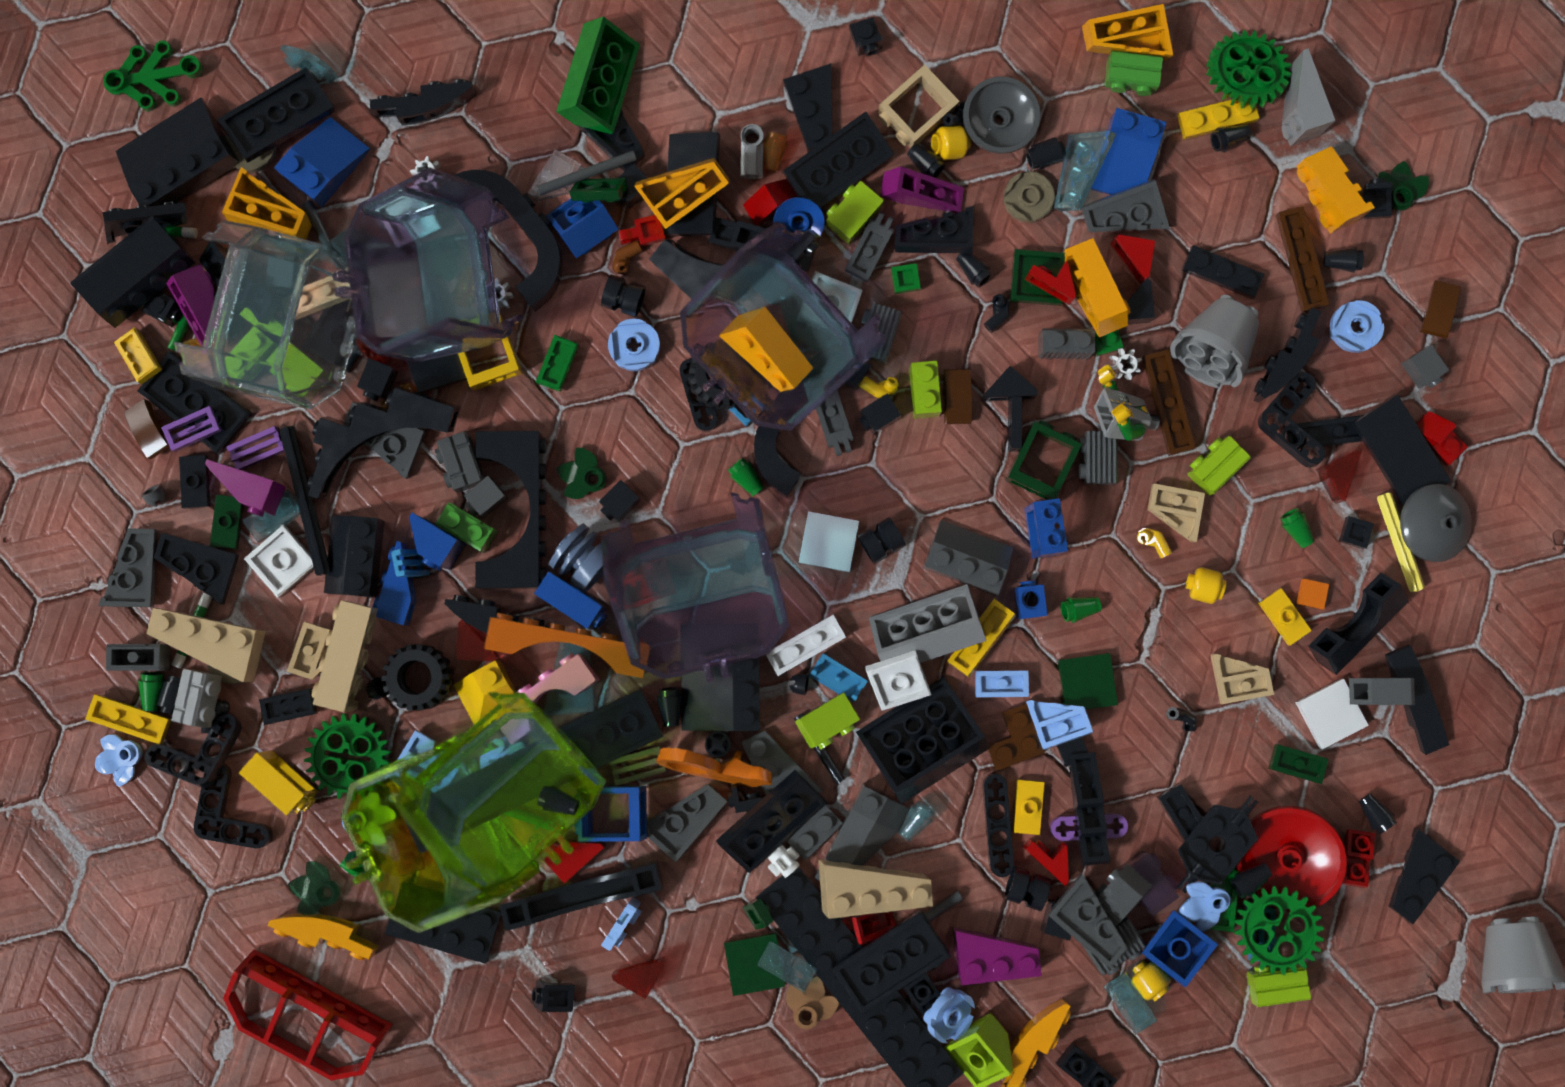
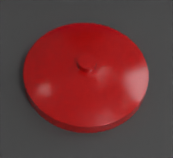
M1278 806L1261 812L1250 821L1258 840L1236 865L1237 871L1242 872L1265 863L1273 875L1254 894L1261 897V888H1264L1268 894H1271L1272 886H1275L1277 892L1281 893L1282 889L1287 887L1289 896L1296 890L1298 891V900L1306 896L1308 900L1305 906L1315 905L1316 908L1326 903L1336 894L1345 877L1347 859L1343 841L1337 830L1327 819L1307 808ZM1268 905V907L1279 910L1276 905ZM1286 908L1285 912H1290V909Z

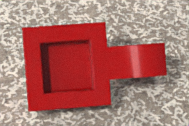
M656 215L635 219L634 228L618 231L621 245L639 240L640 247L665 240L662 224Z

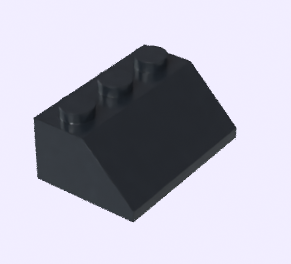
M332 516L328 549V561L331 572L325 576V594L370 598L377 596L384 520L359 516Z

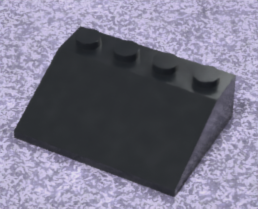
M202 97L116 150L129 189L139 205L158 206L166 202L178 203L240 163Z
M759 625L681 626L682 731H760Z
M945 677L929 686L930 696L896 706L856 732L900 804L908 801L990 749L985 735Z

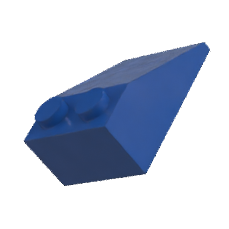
M1116 108L1109 122L1090 189L1112 195L1147 182L1161 143L1166 122Z
M330 117L292 146L274 168L286 180L322 208L371 149Z

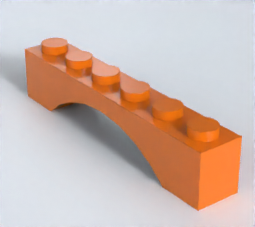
M497 613L496 618L490 617L484 649L513 654L525 647L538 643H571L595 653L617 674L639 678L644 676L649 647L642 646L643 640L627 638L626 643L617 641V635L602 633L601 638L591 636V630L576 628L575 633L565 631L566 626L550 623L549 628L539 626L538 620L524 618L523 623L512 621L513 616Z

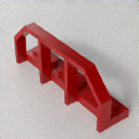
M255 949L234 970L223 997L239 1031L331 1081L364 1075L371 1064L377 1048L393 1025ZM242 974L282 995L268 1029L250 1021L239 1001L235 990ZM288 1000L324 1018L310 1052L274 1034ZM331 1022L372 1044L363 1063L335 1067L316 1057Z

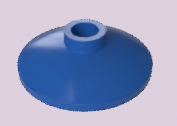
M795 197L784 201L777 208L773 218L775 232L797 240L807 230H814L821 236L825 224L821 208L814 201L804 197ZM796 216L803 217V221L797 223L794 221V218Z

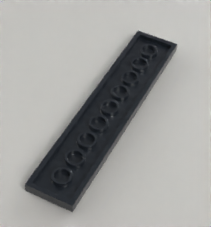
M639 689L399 804L398 807L421 854L539 797L545 785L549 787L554 785L558 788L662 738L663 735L642 690Z
M800 867L786 878L781 875L756 896V899L761 898L762 902L768 905L771 910V917L906 1087H948L964 1074L941 1043L929 1033L925 1023L899 991L864 1013L860 1012L832 970V967L863 946L858 944L857 938L840 917L828 919L822 912L821 893Z

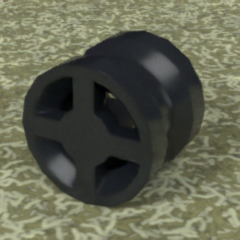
M714 731L705 740V749L712 757H723L731 748V739L723 731Z

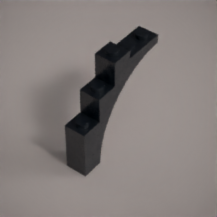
M807 230L793 245L779 254L757 263L740 266L723 265L707 261L688 252L674 240L665 239L649 260L693 301L706 300L713 293V286H715L732 303L744 302L753 293L751 288L754 287L771 304H777L779 301L784 303L793 293L790 289L795 283L788 276H794L802 267V264H800L802 259L806 255L808 257L817 250L819 247L817 242L821 237L814 230Z
M395 387L394 391H391L387 398L386 404L389 406L388 409L368 402H357V405H354L350 412L349 419L352 421L351 424L329 416L320 417L314 424L312 434L315 435L313 443L322 445V449L318 450L315 457L317 466L315 473L311 474L308 481V488H310L308 496L317 499L326 497L334 477L344 462L359 447L379 435L401 428H428L446 433L453 432L461 407L404 387Z

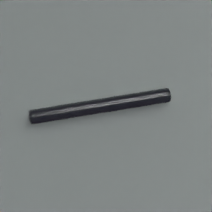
M286 426L280 429V434L314 571L317 576L326 575L331 572L313 497L308 496L310 488H308V477L296 429L294 426Z

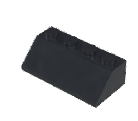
M151 216L72 280L70 284L99 316L116 328L163 290L172 275L189 269L195 264V261L185 247Z

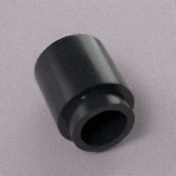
M1056 137L1031 145V148L1026 150L1027 161L1032 170L1036 168L1041 170L1063 162V156L1066 155L1063 142L1061 140L1058 141Z
M168 675L167 681L163 682L157 705L162 707L160 712L173 715L181 678Z

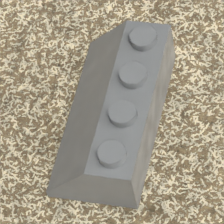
M968 584L869 618L880 661L916 650L919 661L922 663L987 641Z

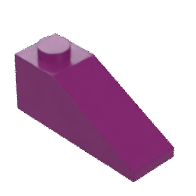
M900 166L884 172L880 197L901 204L959 213L961 212L964 187Z
M200 264L172 275L166 284L206 353L216 344L214 288L210 274L204 271Z
M206 460L205 465L235 499L249 507L247 512L263 517L264 513L275 516L285 491V486L258 475Z

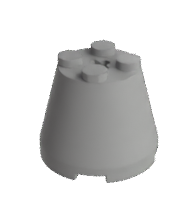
M1222 295L1220 299L1215 300L1176 335L1170 346L1171 355L1173 358H1178L1186 367L1185 373L1205 385L1219 388L1221 384L1231 385L1233 388L1237 387L1247 373L1259 329L1257 318L1259 313L1252 306H1245L1235 301L1229 295Z
M1524 917L1518 920V923H1511L1509 918L1494 919L1490 922V926L1486 927L1481 977L1483 994L1496 992L1495 988H1498V993L1500 994L1548 991L1554 989L1553 985H1555L1556 990L1565 989V970L1544 923L1539 922V917Z

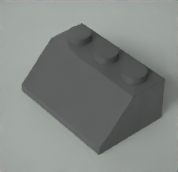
M940 520L922 568L996 596L999 595L1008 571L1013 547Z

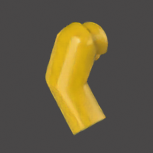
M865 376L859 387L874 397L881 398L887 393L889 396L893 395L897 391L899 383L894 377H888L887 380L876 383Z
M1149 528L1141 529L1138 532L1137 541L1140 544L1155 547L1160 559L1172 554L1162 532Z

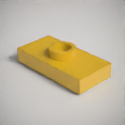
M132 328L114 342L138 383H145L162 370L139 329Z
M1278 588L1258 602L1288 646H1291L1312 631L1282 588Z
M1017 779L1013 821L1014 833L1040 835L1044 782Z

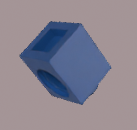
M1036 580L1020 582L1021 587L1014 589L1018 620L1048 616L1044 584L1036 585ZM1028 592L1036 596L1037 601L1033 607L1027 606L1024 602V596Z

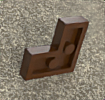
M1027 703L1001 712L1010 737L989 745L988 753L995 771L1045 753Z

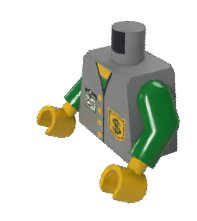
M1107 364L1098 370L1099 382L1103 385V390L1094 406V410L1106 438L1124 439L1126 441H1139L1143 438L1147 429L1156 430L1159 426L1160 418L1158 415L1149 414L1144 400L1118 390L1115 381H1110L1116 377L1110 365Z

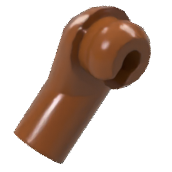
M637 240L616 250L612 262V268L615 273L625 274L628 271L630 258L642 252Z

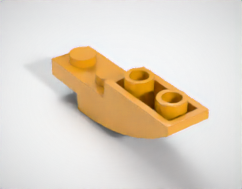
M313 913L289 914L270 920L267 925L274 928L273 932L279 936H291L298 939L297 943L303 947L316 948L326 940L328 946L340 950L344 948L351 951L350 955L359 960H369L375 956L379 945L356 935L359 924L330 915Z
M1060 999L1050 1004L1033 1017L1018 1033L1010 1045L1013 1073L1005 1077L1001 1087H1024L1026 1072L1028 1068L1032 1069L1037 1061V1050L1048 1054L1050 1049L1053 1050L1059 1040L1057 1033L1061 1025H1066L1071 1015L1070 1005L1067 1001Z

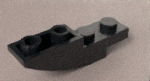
M457 79L453 83L445 84L439 81H432L428 85H420V96L414 93H407L403 97L395 98L389 95H381L377 99L369 100L370 110L376 118L396 116L401 125L404 126L427 122L455 111L476 96V89L472 81L468 82L465 79Z
M716 217L715 235H710L708 242L712 245L757 256L760 260H765L790 247L797 239L738 220L733 222ZM814 253L809 257L806 255L800 262L802 267L799 270L809 272Z
M1310 308L1304 314H1299L1294 324V327L1297 329L1294 336L1288 338L1284 346L1285 351L1280 350L1268 357L1264 365V369L1267 371L1264 378H1260L1254 387L1256 395L1253 401L1260 402L1279 391L1306 365L1320 339L1311 335L1320 316V311Z
M454 595L453 600L445 599V605L455 615L485 633L488 631L490 617L496 618L497 613H501V608L494 607V601L480 599L479 604L469 603V597ZM511 615L513 616L512 621L520 622L518 621L519 616ZM529 618L538 620L539 626L549 628V626L544 625L545 620Z

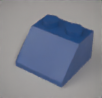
M570 198L545 215L575 258L589 253L592 247L601 241L609 239L618 230L608 211L599 200L584 203L582 201H572Z
M411 513L409 516L417 553L424 557L422 562L435 570L441 571L442 568L451 570L466 543L424 517Z
M1173 910L1141 953L1181 986L1187 987L1218 944Z

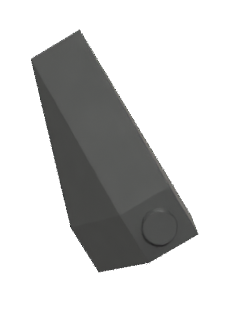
M862 784L823 860L863 866L898 832L909 808ZM818 869L814 878L820 881V874Z

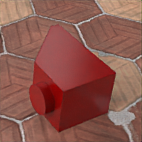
M566 839L560 844L557 840L546 850L549 855L543 860L560 880L566 883L596 856L606 844L604 842H578V840Z

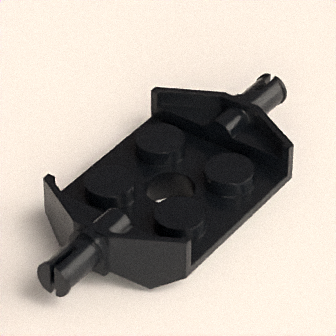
M1249 795L1243 805L1237 809L1214 804L1179 847L1178 852L1187 872L1177 887L1181 890L1185 885L1182 889L1185 894L1187 892L1186 885L1198 880L1222 885L1223 881L1258 840L1248 818L1251 811L1259 803L1256 799L1251 803L1254 799L1252 796ZM1219 836L1224 839L1225 847L1222 851L1215 852L1210 848L1209 842L1213 837Z

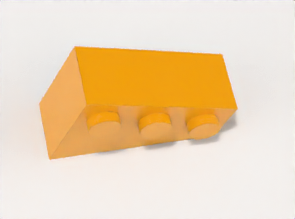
M1164 4L1088 19L1082 26L1087 52L1110 54L1113 50L1161 56L1163 61L1173 56Z
M1332 146L1304 158L1296 166L1300 181L1305 183L1309 191V200L1317 207L1320 213V222L1324 228L1328 229L1330 234L1359 221L1375 208L1371 201L1368 203L1364 202L1358 193L1362 190L1359 184L1353 185L1348 179L1346 173L1349 170Z
M712 158L637 181L634 187L666 229L729 184L730 179L716 159Z
M242 167L240 168L222 211L231 226L303 248L312 227L306 212L282 195H278L264 182L250 175L247 170Z
M1094 238L1065 249V262L1067 261L1076 292L1075 298L1097 335L1101 337L1128 326L1130 307L1127 301L1122 298Z
M766 307L738 315L718 335L780 392L795 389L813 369L812 365Z

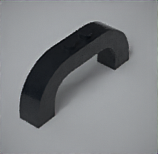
M486 170L463 171L439 184L437 189L456 213L460 212L470 203L480 199L494 200L506 209L534 244L538 253V260L534 271L515 287L535 312L545 305L554 295L560 284L563 261L560 248L548 228L551 226V223L543 213L538 215L534 211L535 203L529 195L525 193L522 196L509 180L497 173Z
M838 351L823 352L809 357L807 360L813 369L795 389L783 392L776 389L775 392L778 395L773 402L768 401L761 411L764 417L759 423L755 434V461L766 483L785 498L789 496L800 479L801 474L780 459L776 450V441L780 432L807 390L817 381L835 379L856 391L871 366L859 357Z

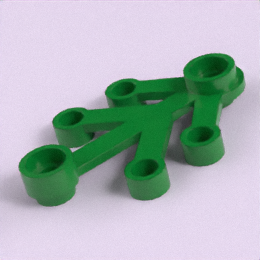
M161 40L155 44V50L149 58L147 51L142 46H133L130 49V55L120 69L108 71L104 75L103 83L109 93L113 95L126 94L138 102L143 110L150 112L156 108L155 99L149 94L140 93L131 85L142 83L163 97L169 106L176 107L181 103L180 94L174 89L166 88L157 80L183 75L194 79L202 74L203 65L195 56L187 55L181 59L179 65L156 69L163 58H169L173 53L172 46L168 42ZM167 46V50L161 53V48ZM138 51H142L140 57H135ZM146 61L138 73L130 74L137 63ZM192 66H197L193 72H190ZM121 80V83L115 87V82ZM171 95H176L174 101H169ZM150 99V104L148 106H144V102Z

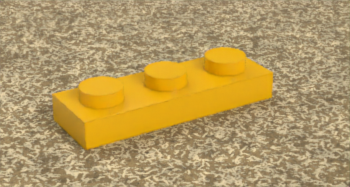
M1231 100L1180 112L1177 115L1183 140L1210 134L1218 127L1250 124L1260 119L1256 106L1254 109H1251L1249 103H1246L1242 109L1240 102L1236 101L1232 106Z
M993 599L979 618L987 641L954 651L947 662L970 678L1016 617V614Z
M94 694L85 720L157 744L164 743L172 720L99 694Z

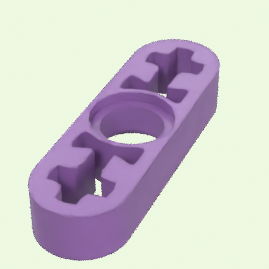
M1116 813L1104 814L1106 824L1113 823L1114 818H1116L1117 822L1121 823V827L1117 828L1116 833H1114L1113 829L1107 828L1106 838H1120L1124 836L1128 830L1126 819ZM1075 815L1055 817L1050 823V832L1053 837L1061 841L1078 840V835L1074 836V830H1066L1063 836H1061V832L1056 831V827L1060 826L1061 821H1064V824L1067 826H1075L1073 822Z

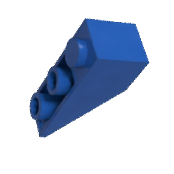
M396 541V545L390 548L388 560L390 561L388 570H385L381 576L380 585L383 587L380 596L377 595L375 597L372 607L378 608L377 618L409 626L417 600L413 578L397 577L395 574L391 553L394 550L407 549L405 543ZM399 557V560H409V557ZM401 566V570H411V567Z

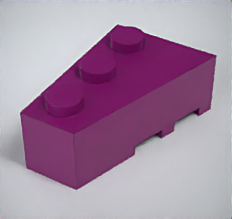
M952 926L958 979L961 985L1042 976L1039 949L1034 944Z

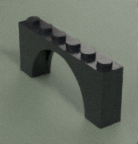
M476 431V458L480 461L495 462L511 469L523 482L530 502L529 521L520 540L503 555L490 560L475 562V588L537 589L547 575L546 567H542V557H546L547 553L546 541H542V531H546L547 527L546 515H542V505H546L547 502L546 489H542V479L547 477L546 464H542V453L547 451L546 438H542V434L539 431Z

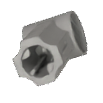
M748 124L741 130L740 177L759 179L763 178L764 135L758 125ZM749 134H756L759 137V140L753 144L748 143L745 139Z

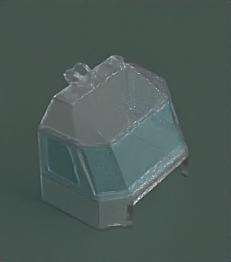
M222 220L217 225V230L214 233L208 232L202 237L205 240L229 244V249L203 347L174 342L176 352H181L183 362L179 364L181 373L226 392L311 410L341 389L342 382L346 378V366L351 354L362 355L363 348L352 343L354 338L366 339L367 333L358 329L361 308L366 301V288L350 260L326 245L257 226Z

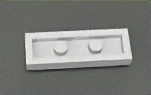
M832 615L765 654L779 676L841 641L846 636L836 618Z

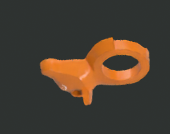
M678 748L660 749L656 760L659 765L677 772L719 780L741 787L753 788L762 785H772V772L742 761L743 752L738 750L735 752L733 759L726 763H719L708 756Z

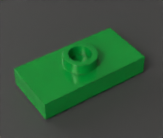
M554 334L536 383L561 393L579 344Z

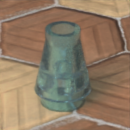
M917 801L915 805H911L903 825L898 831L899 835L911 842L919 832L933 821L932 817L935 813L928 806Z

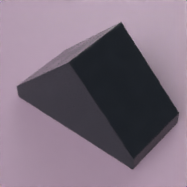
M1148 278L1127 301L1130 307L1128 324L1149 323L1155 318L1152 284Z
M1009 366L983 395V402L1008 401L1011 396L1022 397V400L1035 399L1038 395V390L1015 369Z

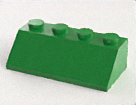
M604 16L584 23L556 112L576 126L609 134L614 133L640 44Z

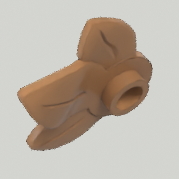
M818 976L809 979L802 989L795 985H790L786 994L787 1005L794 1011V1022L802 1029H811L817 1025L819 1020L831 1018L839 1005L834 996H825L824 984ZM810 1011L812 1014L811 1018L803 1019L801 1016L802 1012Z

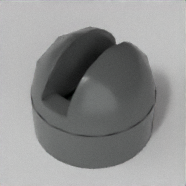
M160 484L150 487L141 494L144 501L154 507L158 506L156 501L160 500L161 503H164L166 499V494Z

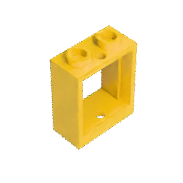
M494 311L484 312L476 320H461L455 323L456 327L450 328L469 387L473 391L523 374L504 319L499 311L496 313ZM496 324L509 362L474 374L461 335Z
M273 750L257 752L239 772L245 780L286 816L294 813L299 814L302 810L306 812L316 802L314 796L319 791Z

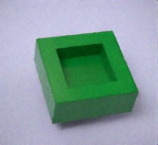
M917 263L891 267L894 294L920 291Z
M1118 330L1101 337L1095 331V351L1097 357L1124 348Z

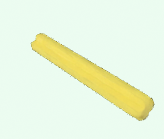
M1388 492L1379 495L1377 500L1410 592L1420 591L1425 588L1414 554L1408 549L1402 538L1400 514L1393 494Z

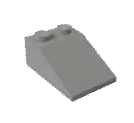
M1309 48L1301 52L1288 70L1291 72V76L1288 79L1289 83L1285 91L1282 134L1289 141L1290 147L1319 137L1335 122Z

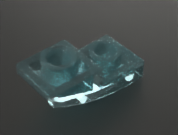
M283 45L280 48L286 56L283 60L294 71L297 68L302 70L306 67L319 80L324 77L330 84L337 78V75L330 66L311 53L287 45Z
M286 490L283 493L275 516L264 513L263 517L252 514L243 519V523L257 543H260L283 524H288L300 514L298 503L290 491Z
M771 941L757 964L760 968L805 993L817 970L812 965Z
M1126 972L1104 986L1135 1035L1157 1021Z

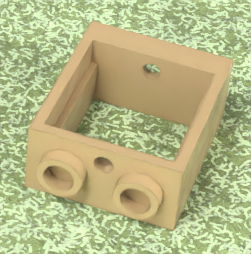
M923 65L879 104L878 117L886 127L891 126L901 144L904 146L908 145L911 148L914 144H919L942 124L945 114H953L960 101L926 65ZM919 83L942 109L914 133L891 107Z

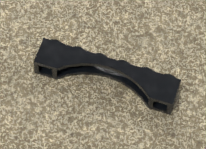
M658 860L505 900L499 906L505 930L509 931L586 907L663 889L664 883Z

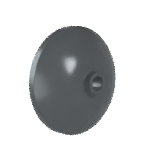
M993 77L982 81L970 92L964 104L963 122L969 137L980 148L992 153L1007 154L1020 150L1032 140L1039 127L1040 108L1034 93L1022 82L1010 77ZM994 118H1001L1003 123L997 124Z
M1430 484L1414 491L1405 502L1400 517L1401 534L1406 546L1414 555L1430 562L1447 561L1458 555L1467 544L1472 529L1471 512L1464 497L1454 488L1443 484Z

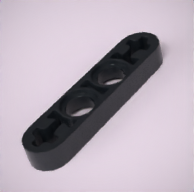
M992 773L984 778L982 784L989 868L994 875L1007 877L1014 869L1008 786L1003 776ZM993 778H996V781L1002 784V787L997 788V796H1003V801L991 800L988 802L989 796L994 797L993 789L988 788V784L992 783ZM999 804L1004 808V815L1000 819H993L990 816V809L993 805ZM996 831H1003L1006 834V841L1003 845L997 846L992 842V835ZM993 849L998 851L1008 849V853L1002 852L1003 860L1008 862V866L1004 867L1003 872H1000L999 868L994 867V864L999 862V854H993Z

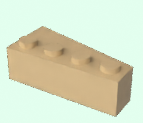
M340 600V604L335 606L332 617L335 620L333 630L328 632L326 638L327 653L326 656L322 657L319 664L321 676L319 682L315 683L312 690L313 705L340 712L358 710L359 701L354 699L358 690L362 689L364 679L359 674L360 670H363L367 664L369 654L368 650L365 649V644H370L372 640L378 608Z
M160 608L152 609L147 630L148 635L243 683L254 682L266 631Z
M818 859L822 912L828 919L933 907L931 879L923 873L894 869L888 870L874 866H860Z

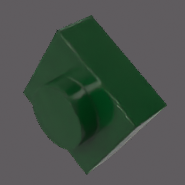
M761 898L750 901L742 907L755 930L767 927L774 922L771 917L770 908L765 902H762Z

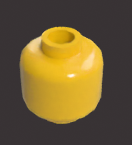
M960 125L943 126L938 128L932 136V151L940 156L942 160L960 159L966 155L967 150L971 147V138Z
M1199 567L1195 570L1194 574H1188L1185 588L1190 589L1189 595L1191 599L1213 604L1217 599L1222 600L1227 581L1223 579L1221 572Z
M1143 960L1132 969L1135 975L1131 978V984L1144 1000L1153 999L1155 1002L1171 989L1169 986L1171 982L1170 976L1153 962L1147 964Z

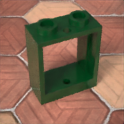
M1039 421V423L1034 422L1030 426L1022 443V449L1018 451L1005 481L1045 500H1052L1057 498L1082 444L1076 441V436L1067 432L1060 434L1053 430L1054 426ZM1036 433L1070 448L1053 487L1019 471Z

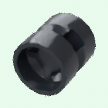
M611 274L603 290L601 307L614 311L621 308L623 314L636 318L643 304L646 285L633 281L626 284L624 278Z
M889 517L878 523L875 531L868 529L857 536L874 565L885 559L888 551L894 553L906 546L902 535Z
M1014 867L1007 881L1004 899L1017 904L1023 901L1026 907L1041 912L1049 895L1051 879L1038 874L1032 877L1029 871Z

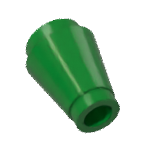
M744 457L728 469V472L731 474L730 478L750 493L752 497L764 488L751 462L746 461Z
M1294 508L1280 517L1282 521L1281 526L1299 544L1300 548H1305L1315 541L1306 515L1299 508Z
M1098 597L1067 598L1066 601L1061 602L1060 609L1065 622L1071 621L1075 623L1101 612L1102 606Z
M142 672L141 678L138 679L143 711L159 710L157 702L163 682L165 681L161 672Z

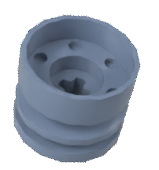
M584 523L570 532L560 542L549 562V566L553 569L563 564L559 570V574L562 576L573 569L575 572L570 583L582 593H586L602 577L619 553L606 541L594 547L593 544L597 534L593 531L585 537L589 527Z

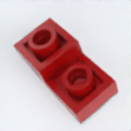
M1347 829L1344 839L1347 867L1342 885L1360 888L1369 887L1370 860L1374 859L1375 833Z

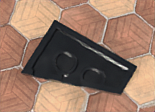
M831 63L783 79V84L807 152L832 136Z
M166 202L158 206L139 205L136 208L124 210L122 208H113L107 212H102L107 244L116 242L115 237L125 234L129 235L151 216L165 229L187 223V212L184 202Z
M974 206L966 207L965 211L955 214L952 211L943 213L942 217L932 220L923 218L896 225L895 253H973Z

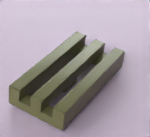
M660 746L622 756L610 762L615 786L666 772V768L659 765L660 768L620 779L619 774L656 764L657 758L618 769L616 765L617 763L656 753L658 757L661 749Z

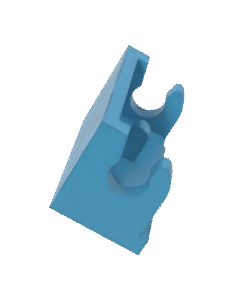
M822 653L809 674L810 677L838 694L845 693L848 700L852 703L856 701L859 693L868 682L824 653Z

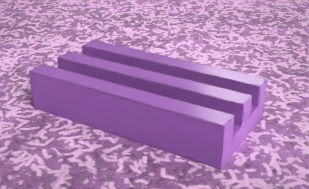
M211 406L161 427L173 452L223 431ZM208 415L209 419L174 435L171 434V431ZM212 425V427L209 429H206L200 433H197L191 437H188L180 442L175 443V441L178 439H181L198 430H201L207 426Z
M275 426L226 446L231 454L232 461L235 463L234 467L239 470H244L285 452L278 428ZM274 435L269 440L237 453V450ZM277 443L278 447L246 461H240L241 458Z

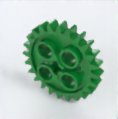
M1243 30L1239 37L1236 32H1233L1230 38L1225 35L1222 42L1218 41L1214 49H1212L1206 64L1209 67L1206 76L1211 77L1209 85H1217L1214 93L1222 91L1224 93L1222 100L1228 97L1231 98L1232 106L1238 101L1242 109L1246 103H1249L1251 109H1254L1258 102L1263 108L1267 101L1272 104L1276 97L1280 98L1289 83L1288 79L1291 76V72L1288 70L1291 67V63L1285 62L1288 54H1280L1283 46L1275 48L1273 46L1275 39L1269 42L1266 41V34L1258 38L1256 31L1251 36H1248L1246 30Z
M345 713L342 714L341 721L337 716H332V724L328 721H322L324 729H314L317 738L309 737L307 739L313 746L304 749V751L311 753V757L304 759V762L311 763L312 765L306 770V773H315L311 782H321L318 790L328 787V796L333 795L337 791V799H342L345 793L348 799H353L355 791L359 797H362L365 794L364 788L372 792L374 791L372 783L378 785L382 783L379 775L388 774L383 765L391 764V761L385 759V755L392 753V751L384 749V746L390 741L381 740L380 737L385 731H375L378 725L377 722L368 725L369 717H363L359 722L358 714H353L351 719H349L348 714ZM335 734H339L343 739L340 748L333 745L332 739ZM361 738L366 739L369 744L368 750L365 753L360 751L358 747ZM326 750L336 753L348 752L354 756L370 757L371 761L348 760L346 757L326 755L325 752ZM330 760H334L338 765V770L335 774L330 773L328 770ZM356 764L361 765L364 770V774L360 779L353 773Z
M1272 886L1271 894H1268L1264 888H1261V897L1253 894L1252 898L1254 901L1252 903L1244 900L1243 902L1247 909L1246 911L1242 909L1237 910L1243 918L1234 920L1236 924L1241 925V929L1235 930L1234 934L1242 935V939L1236 943L1237 945H1246L1242 954L1243 956L1252 954L1251 964L1259 960V969L1261 971L1268 965L1270 966L1271 974H1274L1277 967L1280 968L1282 975H1285L1286 967H1290L1294 973H1297V964L1307 968L1304 961L1306 958L1315 961L1311 952L1312 950L1316 952L1321 951L1315 943L1316 941H1324V938L1317 935V932L1324 930V927L1316 925L1315 922L1322 917L1311 914L1316 906L1306 907L1305 904L1308 900L1306 896L1298 900V891L1295 890L1289 896L1287 887H1284L1282 892L1278 893L1276 887ZM1270 904L1276 905L1279 909L1278 917L1267 919L1264 915L1266 906ZM1289 908L1290 913L1283 924V929L1286 933L1285 935H1278L1272 952H1268L1267 948L1275 935L1271 928L1273 925L1278 926L1280 924L1285 909ZM1294 917H1301L1304 920V928L1299 932L1292 931L1290 928V920ZM1257 929L1266 930L1268 933L1267 941L1261 944L1256 943L1253 940L1254 931ZM1284 941L1292 943V954L1289 956L1281 955L1278 951L1280 943Z

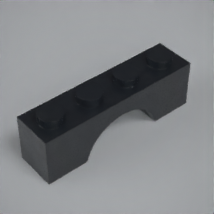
M1380 572L1363 590L1360 607L1353 618L1338 629L1325 628L1308 646L1316 661L1337 675L1409 602L1401 584Z

